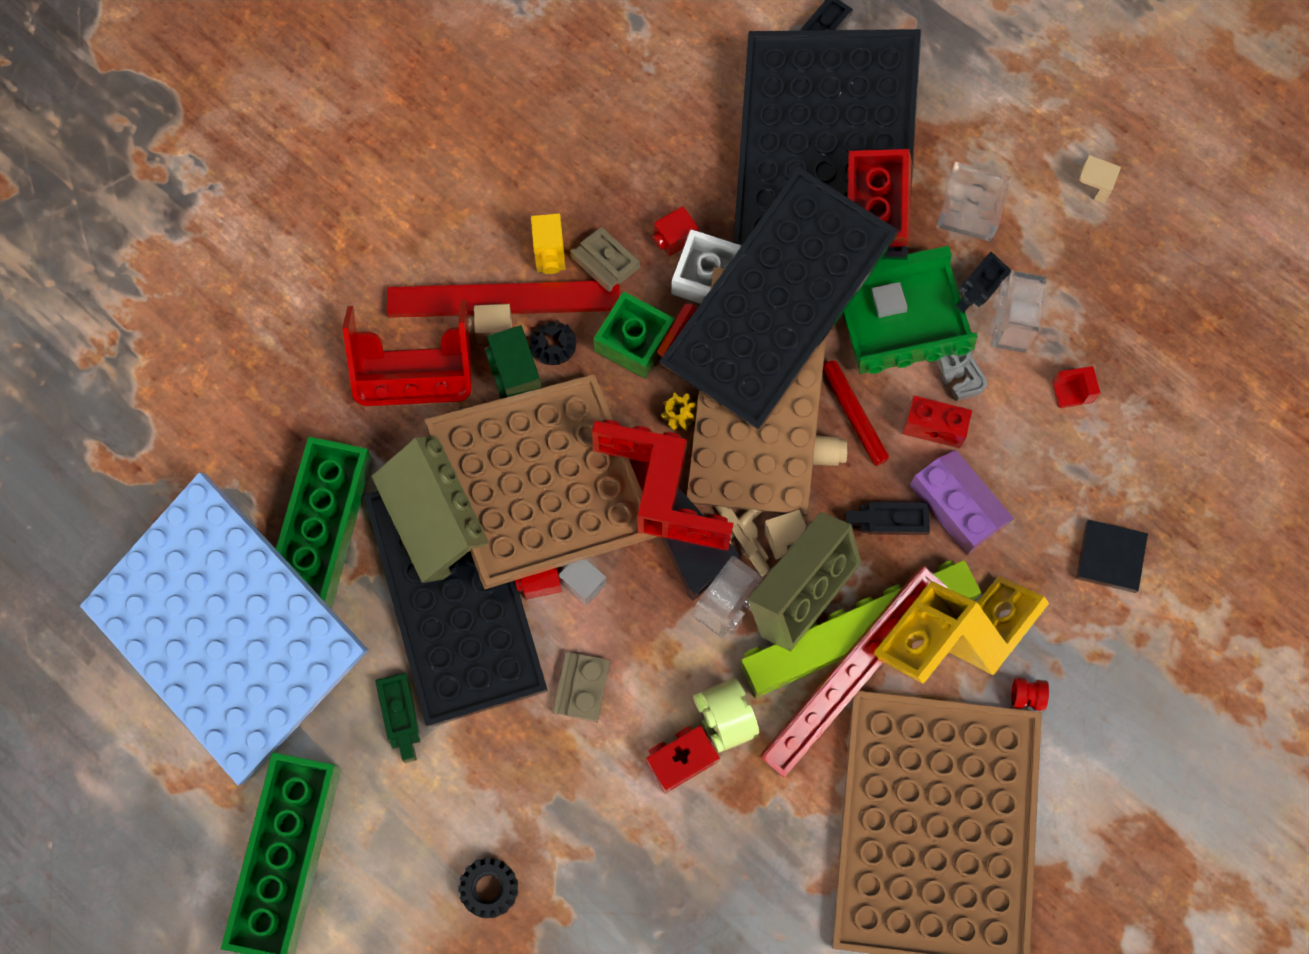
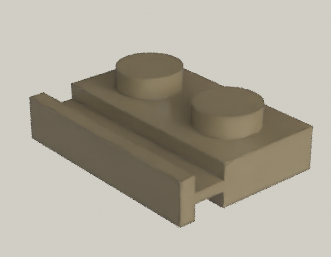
M602 227L583 240L578 248L570 250L571 258L608 292L612 290L613 286L619 285L640 269V261Z
M566 651L553 714L598 723L610 660L573 654Z

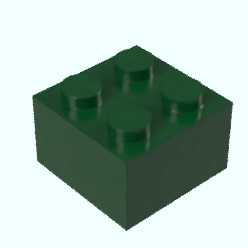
M522 325L487 336L489 346L484 349L500 399L542 388Z

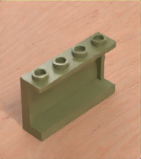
M415 437L372 475L374 483L422 583L445 579L451 574L448 567L471 549L484 547L488 544L489 541L483 527L479 523L470 500L466 496L438 437Z

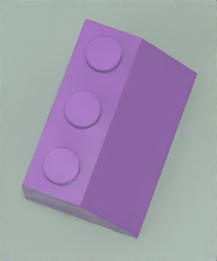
M957 450L936 459L916 474L910 484V487L922 502L928 503L929 510L966 555L1014 520L1012 515Z

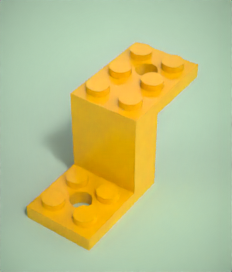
M1001 576L994 580L978 602L931 580L875 650L874 654L880 661L922 684L926 682L948 652L994 675L1049 603L1045 596ZM1011 609L1008 615L999 617L1003 610ZM917 640H924L919 647L912 648V645Z

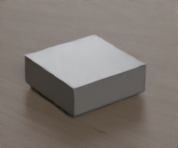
M900 282L872 288L871 294L878 318L907 312L908 307Z

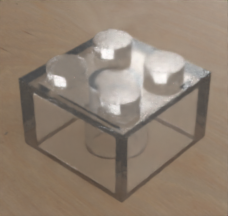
M955 162L948 178L936 227L992 242L999 227L1011 176Z
M1011 270L1007 279L1001 280L999 291L995 292L992 302V309H996L995 316L991 318L988 328V335L992 336L991 347L1022 353L1027 351L1039 331L1047 277Z
M732 556L696 603L694 618L722 639H724L728 632L734 635L743 622L745 609L747 608L751 611L748 598L753 589L762 583L763 577L738 558Z

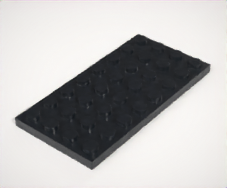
M797 167L659 361L660 364L760 431L895 240L899 230L802 168Z
M379 491L364 494L426 727L431 728L548 692L515 580L484 590L472 554L469 551L448 567L451 574L445 579L422 583Z

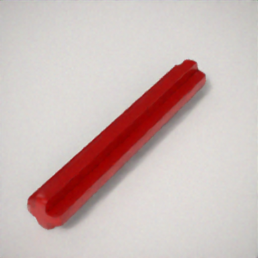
M831 360L825 363L822 372L875 466L888 461L889 455L837 361Z

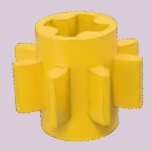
M673 393L672 398L663 402L666 412H663L661 416L666 421H669L668 425L673 430L679 425L687 431L688 426L696 422L695 412L697 411V404L692 402L693 398L687 393L683 398Z

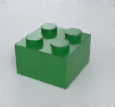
M623 291L593 339L594 352L645 379L660 356L657 351L675 322V318Z

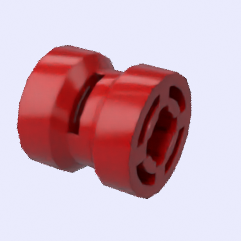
M1015 677L1011 689L1012 708L1023 709L1028 706L1032 707L1034 711H1046L1049 699L1048 681L1036 680L1035 682H1028L1026 678Z

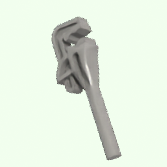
M973 350L962 356L953 354L944 356L936 361L940 369L941 379L945 385L950 384L955 378L963 377L964 373L967 374L968 377L965 378L963 383H958L952 387L950 393L956 401L979 396L987 386L985 375L972 357Z

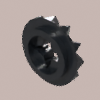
M557 319L554 322L544 321L542 325L534 328V332L530 337L532 354L538 361L546 365L563 364L573 356L576 350L577 341L575 333L568 324L560 323ZM559 335L558 343L561 347L552 345L547 348L548 340L545 336L553 339Z

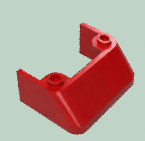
M461 300L459 327L449 328L442 334V349L383 351L382 340L377 334L368 331L357 332L354 307L347 306L342 331L354 400L363 406L445 403L466 400L470 396L472 388L471 337L467 300Z

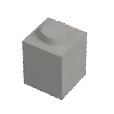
M586 559L560 566L558 570L560 572L558 575L560 583L586 606L607 584L606 576Z

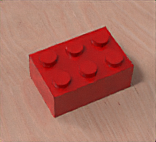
M909 149L849 151L848 198L899 230V234L890 247L910 246L912 159Z

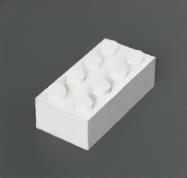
M690 230L672 279L671 294L701 304L711 290L713 267L726 268L742 245Z

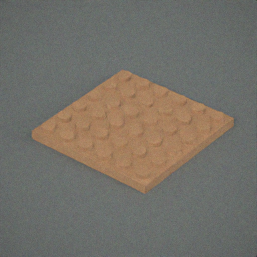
M595 374L425 419L424 426L428 437H438L443 445L444 451L489 541L484 547L470 550L484 590L657 537L638 533V512L643 492L630 460L593 452L592 430L594 422H602L606 419L613 420Z

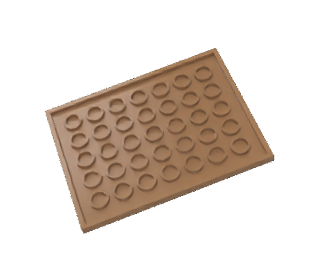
M858 691L852 698L832 949L868 954H1030L1042 712Z

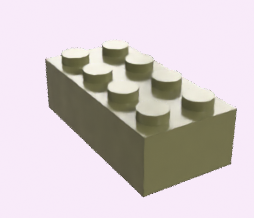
M820 512L806 526L805 531L797 541L789 546L787 553L777 565L770 569L768 576L763 582L753 589L748 602L762 638L791 652L861 565L851 524Z

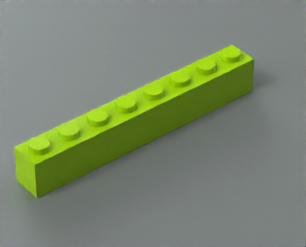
M954 560L948 561L937 567L939 572L933 574L948 589L973 601L981 594L965 560L956 564ZM897 584L882 592L884 596L874 601L872 597H868L855 604L856 609L847 613L844 609L838 610L827 617L829 621L820 625L815 621L791 652L772 643L773 646L764 650L759 646L744 653L745 658L741 660L740 667L755 699L840 661L902 589L900 585Z

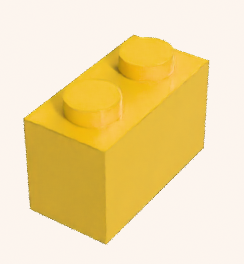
M560 213L531 216L537 272L555 274L560 270H566Z

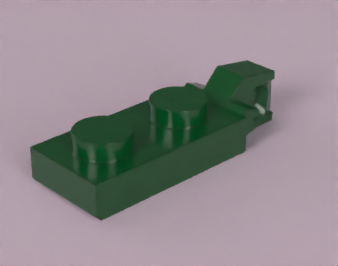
M404 672L377 679L375 683L387 739L391 743L392 749H400L401 758L404 763L416 761L414 744L420 742V730L407 673Z

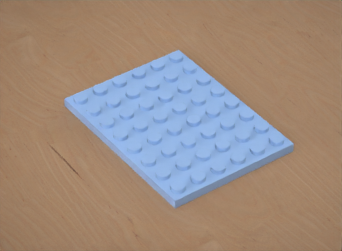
M200 472L80 605L237 785L244 784L271 756L272 752L286 740L369 651L206 473Z

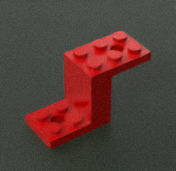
M606 419L602 422H594L592 430L593 452L649 463L638 512V533L728 551L734 523L728 522L726 517L720 515H710L709 518L698 516L697 512L685 508L674 511L685 460L687 439H683L679 434L673 432L653 433L649 428L643 426L624 427L614 420Z

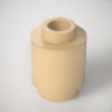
M816 435L813 465L839 466V463H846L847 439H840L839 436Z

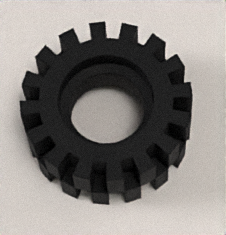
M485 858L482 860L478 859L471 866L468 865L465 868V873L460 877L461 882L460 886L458 885V891L460 892L461 902L469 912L481 918H497L507 913L510 907H513L516 896H518V880L513 870L507 864L498 859ZM487 875L497 877L501 883V892L492 901H483L476 892L478 881Z

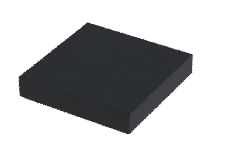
M1088 519L1085 523L1076 579L1137 593L1140 586L1148 533Z

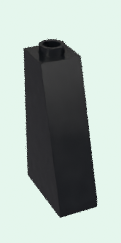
M678 488L674 511L685 508L697 512L698 516L705 517ZM661 537L684 587L693 601L739 562L740 554L731 544H729L728 551Z

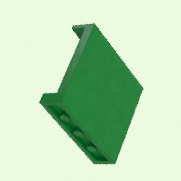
M949 246L908 254V260H880L842 314L859 374H877L887 368H905L915 362L925 360L927 362H934L944 356L953 354L962 356L975 350L978 337L977 332H971L966 313L963 314L955 307L961 297L950 266L952 254ZM900 282L908 307L907 312L878 318L871 294L872 288Z

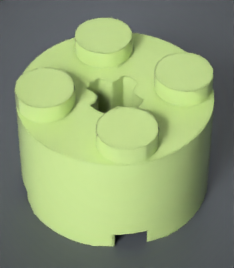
M736 678L693 695L697 709L700 713L703 712L705 719L701 720L705 734L708 738L711 737L718 753L752 740L759 734L751 705H747L743 697L746 694Z

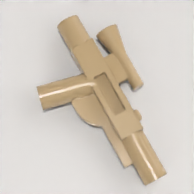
M714 506L720 516L726 517L728 522L734 523L731 539L734 537L741 548L742 554L750 559L762 578L767 576L770 567L766 561L769 557L757 541L758 529L753 522L762 511L746 510L737 518L731 508Z

